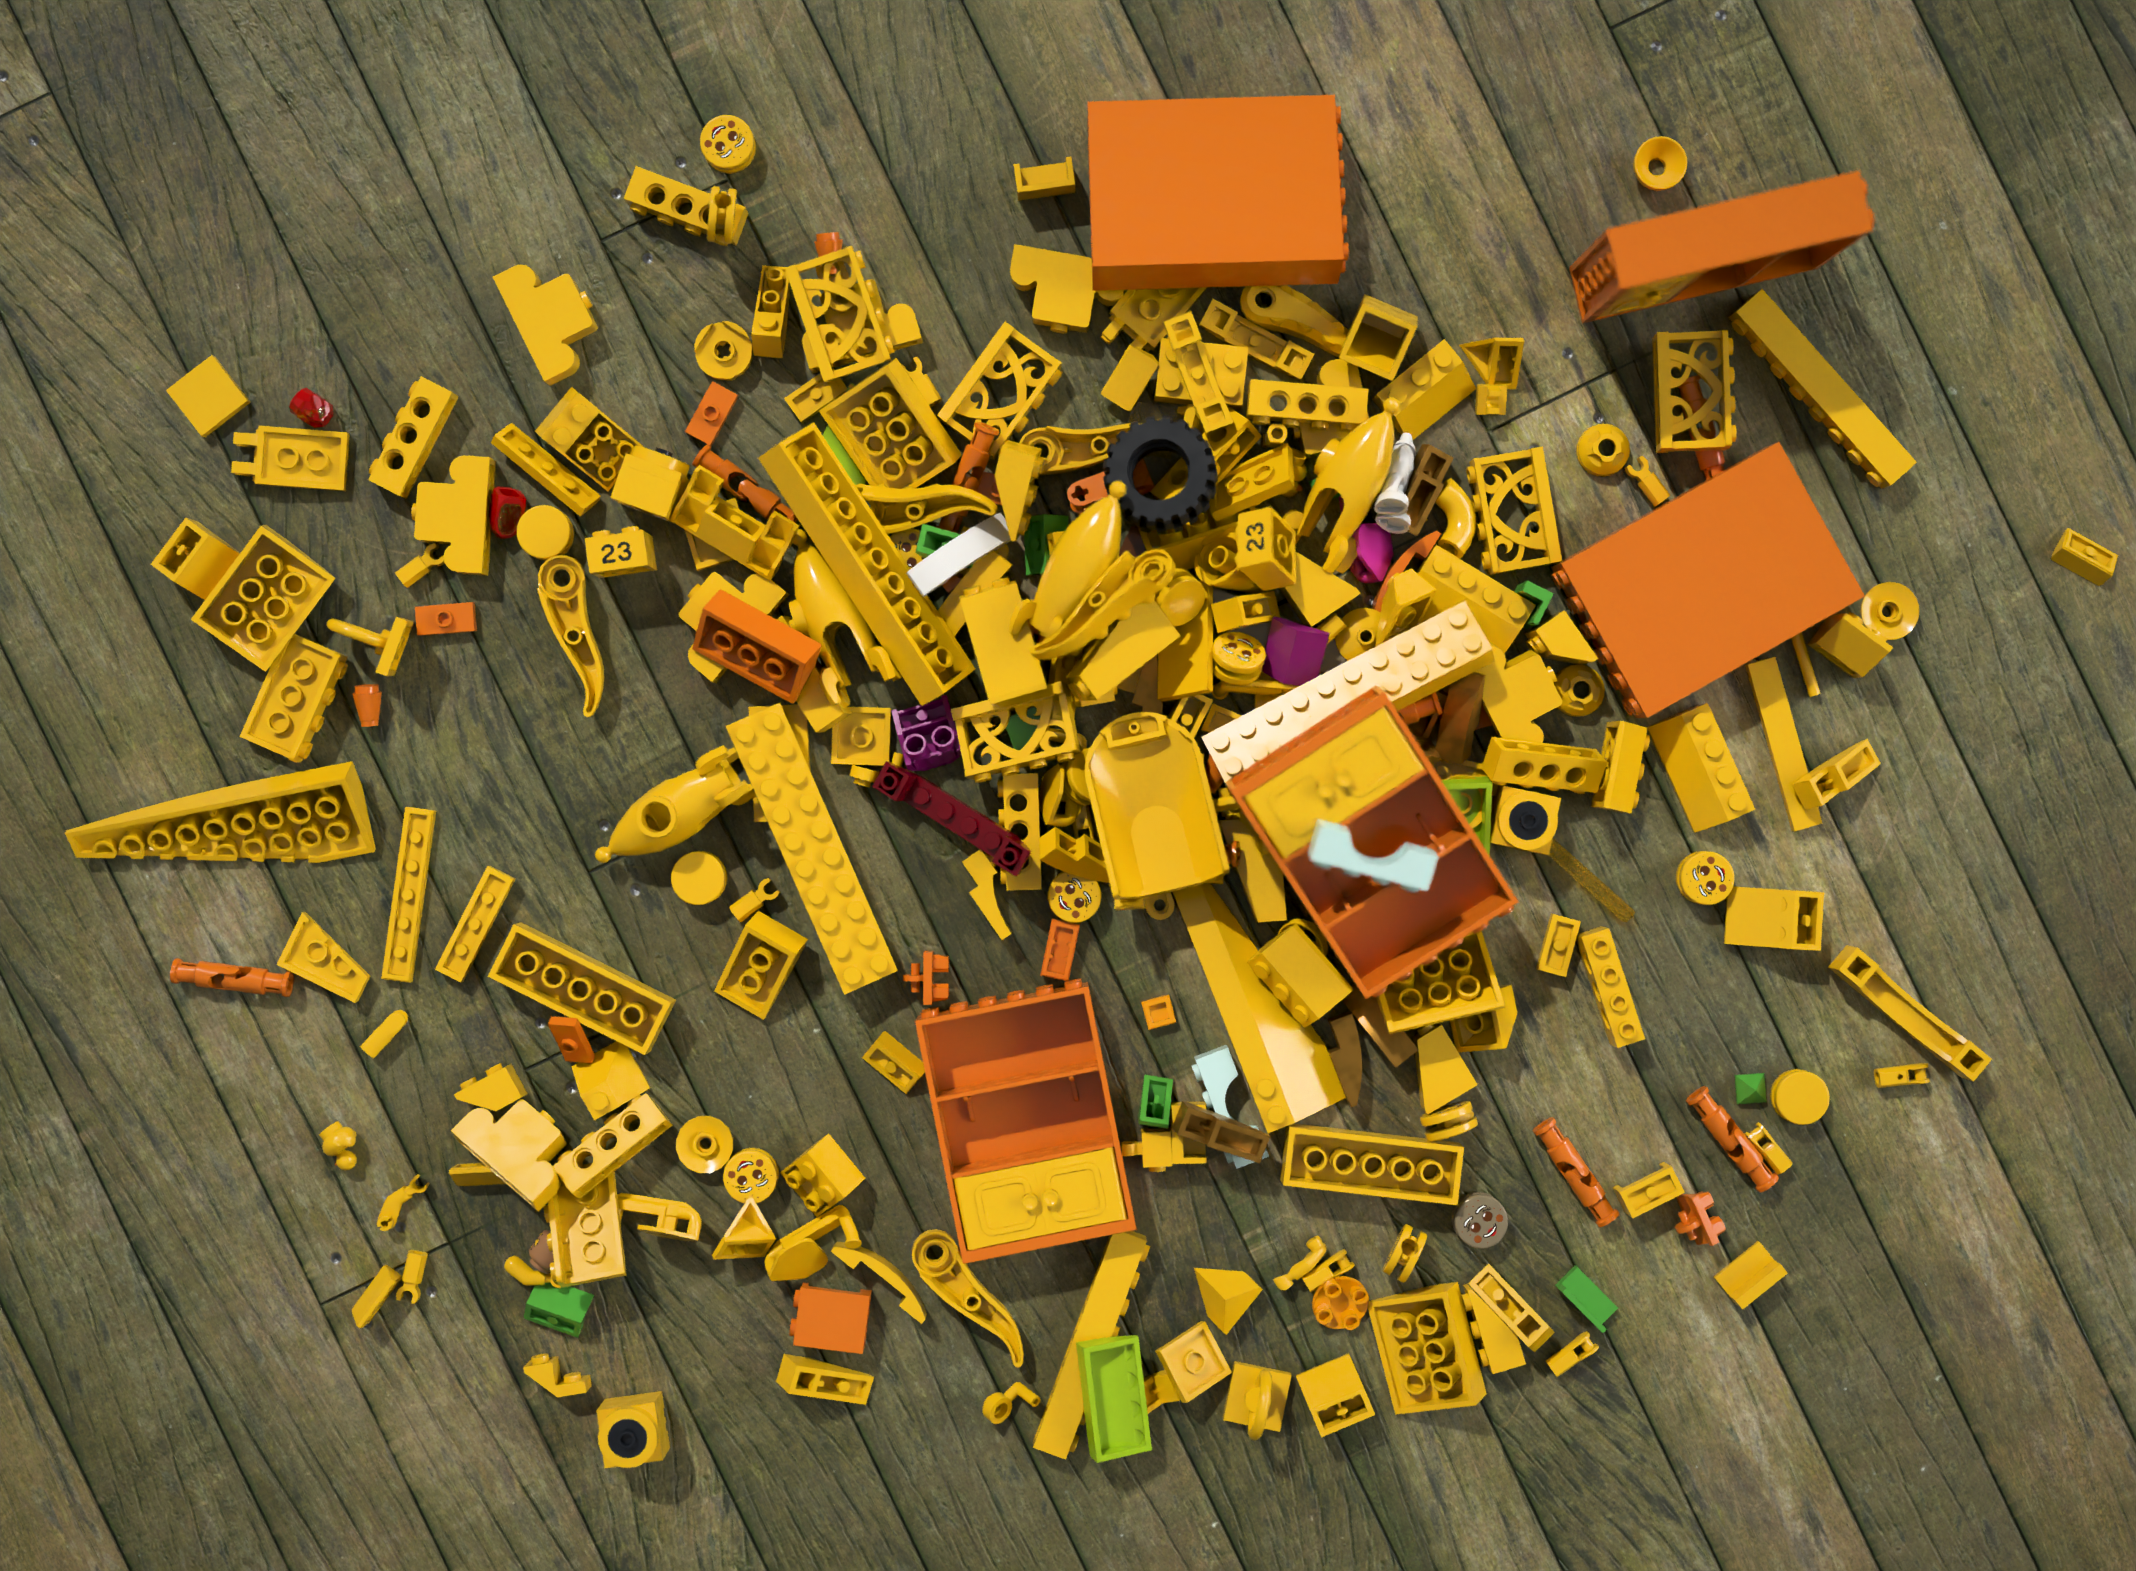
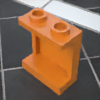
M803 1282L800 1290H795L793 1307L798 1308L797 1319H791L789 1336H794L793 1345L863 1354L872 1290L861 1289L860 1292L813 1287L809 1286V1283Z

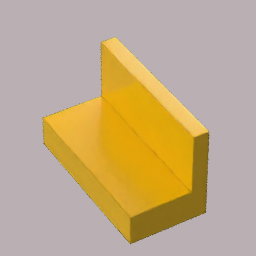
M1757 1241L1713 1277L1731 1300L1743 1310L1788 1273L1780 1263L1771 1257L1763 1245Z

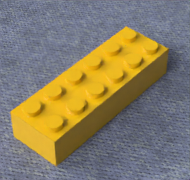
M522 922L513 925L487 976L569 1018H578L581 1024L643 1055L651 1052L676 1002V999Z
M1293 1123L1286 1126L1280 1181L1283 1186L1458 1205L1464 1147L1459 1142L1428 1141L1426 1138Z

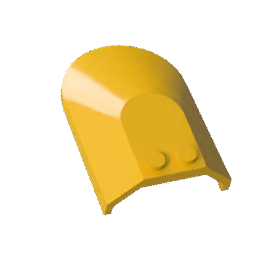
M1152 712L1127 714L1106 725L1088 750L1085 762V778L1113 899L1146 898L1198 886L1228 874L1230 868L1202 755L1197 742L1184 726L1167 718V716Z

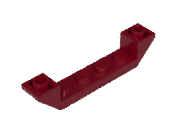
M885 762L872 786L894 801L908 803L994 857L991 862L1015 877H1018L1032 852L1014 833L924 777L893 763Z

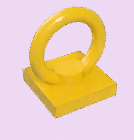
M396 617L391 631L383 629L381 634L333 618L329 619L326 625L331 631L375 646V654L381 655L376 673L384 676H395L414 622Z
M1234 1361L1223 1420L1248 1425V1436L1253 1441L1258 1440L1262 1436L1264 1429L1280 1432L1292 1376L1291 1373Z

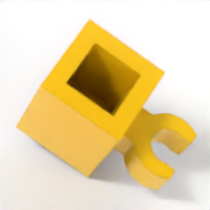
M1170 1128L1141 1129V1141L1121 1142L1122 1156L1142 1155L1143 1168L1149 1167L1150 1172L1166 1171V1167L1172 1166Z

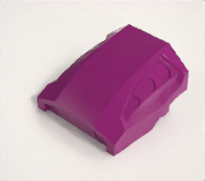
M947 695L941 696L942 699L928 702L923 706L918 705L897 711V709L891 710L908 770L926 771L950 764L962 756L956 725L952 718Z

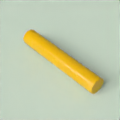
M1801 632L1793 636L1791 640L1808 695L1812 697L1821 693Z

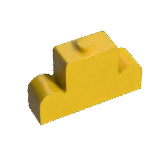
M1014 244L1010 266L1011 282L1015 288L1021 291H1029L1036 287L1032 309V322L1034 324L1049 326L1050 330L1056 333L1066 334L1068 330L1086 333L1089 330L1094 298H1098V301L1103 305L1114 306L1124 295L1125 290L1093 291L1091 257Z
M521 264L493 276L544 382L551 386L576 373L580 365V359L577 353L568 345L596 332L598 329L589 308L593 307V304L586 291L580 292L575 280L569 274H563L542 285L539 276L530 267Z
M870 279L875 296L870 299L874 309L880 307L885 322L880 328L883 337H890L894 351L923 343L913 309L901 303L893 305L888 310V313H885L876 282ZM856 283L853 286L855 293L863 298L859 283ZM821 293L822 297H820L821 305H823L825 301V294ZM840 295L837 296L836 300L839 303H844L847 301V299H845L844 297ZM829 306L828 310L824 313L826 323L839 328L847 337L855 322L858 307L854 306L852 310L846 313H838ZM868 312L867 319L863 329L869 328L874 330ZM805 332L802 338V345L809 370L814 374L820 372L807 332ZM829 332L825 337L828 344H833L835 339L839 345L842 343V340L834 332ZM867 337L864 340V345L869 349L861 348L857 342L852 346L855 352L862 357H871L877 350L876 341L872 337ZM848 351L842 358L833 363L832 367L835 368L857 361Z
M1342 359L1326 362L1317 375L1318 385L1362 388L1358 366ZM1302 400L1299 402V408L1303 413L1310 414L1314 412V405L1311 401ZM1333 402L1328 405L1329 412L1332 415L1341 416L1343 414V407L1339 403ZM1368 410L1366 413V420L1369 419ZM1299 423V427H1291L1293 438H1299L1301 452L1307 458L1319 456L1323 448L1332 439L1336 438L1341 441L1350 433L1340 431V426H1329L1328 430L1312 429L1311 424Z
M464 455L455 458L449 468L450 476L455 480L454 484L419 482L417 485L416 503H413L411 510L412 520L415 521L414 537L416 540L424 543L450 544L444 552V563L450 570L457 573L488 576L491 544L489 511L491 494L495 485L496 461L490 457Z
M712 572L702 585L696 584L689 592L687 597L690 600L679 612V617L697 631L703 607L720 589L769 616L776 612L789 594L773 580L769 581L757 573L750 575L746 579L744 593H742L720 574ZM691 645L688 651V659L691 665L711 682L717 683L728 668L693 650V645Z
M1490 643L1495 661L1475 672L1485 675L1482 705L1498 738L1543 743V731L1532 720L1562 704V699L1554 685L1558 681L1554 671L1550 666L1545 667L1540 655L1533 650H1528L1506 662L1505 654L1502 650Z
M520 1099L498 1122H496L489 1110L477 1108L469 1112L451 1130L457 1142L536 1211L539 1212L558 1192L561 1184L560 1178L549 1162L565 1147L566 1141L561 1131L553 1125L555 1120L546 1111L542 1110L539 1113L524 1099Z

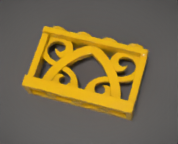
M852 246L785 268L825 383L891 361L890 354L895 352L890 337H883L880 326L884 325L885 322L880 307L874 309L870 298L874 297L875 293L870 279L864 281L861 269L866 268L862 254L860 251L854 252ZM837 262L847 263L851 267V277L843 279L841 277V269L836 274V283L830 281L829 274L832 266ZM825 265L823 271L824 280L801 278L800 273ZM857 280L863 298L850 289L856 284ZM820 290L825 291L824 304L817 307L812 303V298L816 295L822 297ZM831 293L844 297L858 307L855 322L847 337L839 328L833 325L817 324L816 319L821 317L830 306ZM868 312L874 330L869 328L863 329L867 319ZM829 332H834L842 340V343L839 345L835 339L833 344H828L825 337ZM867 337H872L877 344L875 354L871 357L858 355L852 347L855 342L861 348L869 349L864 345V340ZM848 351L858 362L835 371L832 368V364L842 358Z
M1005 321L940 410L937 418L969 442H971L976 428L973 427V433L953 419L956 414L976 419L975 422L988 420V425L999 427L1001 429L1000 435L992 442L989 450L991 453L990 457L995 460L1000 455L1001 447L1011 438L1014 432L1020 433L1029 421L1026 416L1032 408L1037 410L1046 397L1043 392L1048 385L1054 386L1063 374L1060 371L1062 362L1044 351ZM1010 339H1013L1030 353L1018 359L1008 342ZM1029 360H1040L1045 366V373L1041 378L1033 379L1031 372L1037 368L1028 367L1023 371L1022 365ZM997 361L1003 363V368L1008 363L1011 366L1001 373H997L993 368ZM1014 373L1017 386L1016 403L1003 408L987 409L989 397L986 387L981 382L982 378L985 376L989 379L999 380ZM1026 385L1035 388L1028 399ZM974 393H980L983 396L980 409L976 408L979 401L974 403L970 399ZM1016 415L1007 427L1004 418Z
M1728 330L1676 333L1657 332L1652 338L1656 453L1728 450L1732 446V442H1736L1737 436L1736 425H1731V413H1735L1736 407L1735 396H1730V384H1734L1735 377L1734 367H1729V356L1733 355L1734 348L1733 338H1728ZM1692 343L1688 354L1669 349V344ZM1703 343L1712 344L1717 350L1716 359L1713 361L1708 360L1706 357L1707 351L1700 355L1699 360L1694 358L1697 347ZM1682 365H1684L1685 370L1682 377L1674 378L1671 375V369L1677 368L1681 371ZM1717 367H1718V378H1717V376L1711 371V370L1716 369ZM1691 370L1697 373L1712 390L1708 400L1694 414L1690 405L1684 399L1671 395V389L1682 385L1689 377ZM1718 402H1719V413H1718V412H1715V411H1712V410L1714 409V407L1717 405ZM1681 406L1687 418L1684 420L1682 412L1680 416H1674L1672 413L1673 407ZM1701 421L1703 429L1711 432L1708 424L1710 421H1716L1720 429L1719 434L1714 439H1706L1699 433L1696 424ZM1690 429L1696 440L1672 441V436Z
M1543 446L1472 459L1469 462L1470 466L1466 467L1468 483H1473L1475 495L1471 496L1474 511L1478 512L1480 522L1476 524V533L1478 540H1483L1484 552H1481L1483 569H1488V574L1493 575L1562 562ZM1527 459L1528 466L1520 469L1513 475L1505 462ZM1495 466L1504 472L1507 480L1503 482L1500 476L1492 474L1495 483L1488 485L1483 475L1488 467ZM1520 482L1521 489L1526 484L1530 485L1532 488L1531 494L1528 496L1523 495L1518 489L1517 483ZM1510 490L1521 502L1535 505L1536 509L1535 512L1523 520L1519 533L1509 528L1496 515L1502 500ZM1486 493L1494 494L1489 504L1487 503ZM1530 522L1536 523L1539 527L1538 532L1533 533L1529 530V537L1525 536L1528 524ZM1492 528L1500 535L1493 538ZM1513 543L1518 545L1517 555L1512 561L1504 562L1497 556L1496 550L1499 544L1506 546V553L1512 550ZM1525 548L1543 550V558L1521 561Z
M1060 681L1046 685V689L991 705L989 700L951 709L952 718L956 725L965 777L974 780L975 783L992 780L991 775L1002 773V776H1010L1019 773V768L1029 766L1030 769H1039L1046 767L1047 761L1057 759L1058 762H1067L1075 759V754L1082 753L1068 684ZM1059 699L1063 721L1052 719L1054 700ZM1032 706L1036 707L1037 711L1034 716H1040V719L1029 718L1027 710ZM1011 711H1016L1019 718L1024 722L1037 726L1030 740L1020 751L1007 746L996 738L1006 729ZM998 716L1001 720L1000 725L993 731H990L989 728L996 726L991 724V718ZM967 722H972L974 728L981 736L972 743ZM1050 726H1059L1065 731L1066 739L1060 747L1050 746L1051 738H1059L1056 733L1048 731ZM986 742L989 746L982 750L981 757L989 753L992 756V760L983 766L975 761L974 754L978 746ZM1039 746L1044 750L1043 752L1033 754ZM1001 754L1011 758V760L1000 762Z

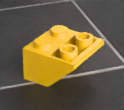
M185 518L151 565L173 582L206 600L240 552L200 522Z
M1851 612L1827 617L1807 644L1852 678L1864 677L1893 648L1886 642L1888 639L1885 635L1876 630L1870 631L1862 625L1864 621Z
M827 1134L780 1172L788 1186L795 1190L804 1201L807 1209L812 1211L816 1217L844 1199L865 1179L830 1134Z
M1349 1353L1296 1375L1321 1437L1375 1415Z

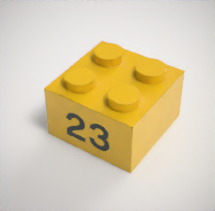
M1271 507L1238 514V526L1235 528L1238 541V553L1235 555V561L1238 569L1263 591L1296 585L1295 530Z
M638 526L622 528V533L619 534L610 533L609 530L596 531L592 533L593 537L585 538L589 573L596 577L606 578L657 571L653 536L643 529H639Z

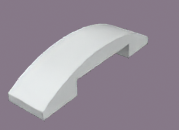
M1000 512L982 521L907 571L906 574L922 597L945 584L949 578L991 551H996L1010 542L1006 519Z

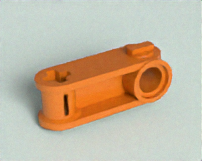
M1144 459L1139 461L1133 472L1134 486L1141 495L1147 494L1154 487ZM1105 472L1076 481L1070 485L1067 497L1070 508L1074 513L1080 515L1096 501L1108 497L1103 480ZM1083 495L1085 500L1080 502L1078 496Z

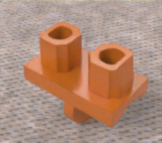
M933 951L923 952V974H920V963H911V974L903 975V981H911V992H920V981H923V1005H932L933 1001L949 999V983H933V972H949V956L933 954Z
M1698 1192L1695 1194H1681L1676 1197L1682 1210L1678 1213L1681 1222L1675 1226L1676 1232L1678 1234L1686 1233L1689 1240H1695L1697 1245L1709 1244L1714 1246L1719 1243L1718 1236L1726 1228L1719 1216L1709 1218L1706 1210L1714 1206L1711 1194L1709 1192Z

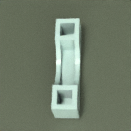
M1317 819L1308 849L1309 858L1314 861L1313 864L1324 869H1331V866L1343 868L1342 872L1354 877H1360V874L1369 875L1377 883L1389 885L1390 881L1399 883L1402 889L1416 893L1419 889L1428 891L1438 860V855L1433 849L1404 842L1395 853L1387 857H1367L1353 847L1351 834L1347 826Z
M1227 1045L1194 1056L1196 1064L1191 1067L1197 1082L1202 1080L1207 1091L1202 1092V1096L1207 1109L1213 1107L1216 1113L1233 1119L1227 1112L1225 1095L1229 1084L1238 1076V1072ZM1248 1125V1126H1250V1127H1253V1128L1259 1130V1128L1257 1127V1125ZM1265 1149L1262 1159L1269 1157L1267 1149ZM1224 1152L1227 1162H1234L1236 1169L1254 1163V1161Z

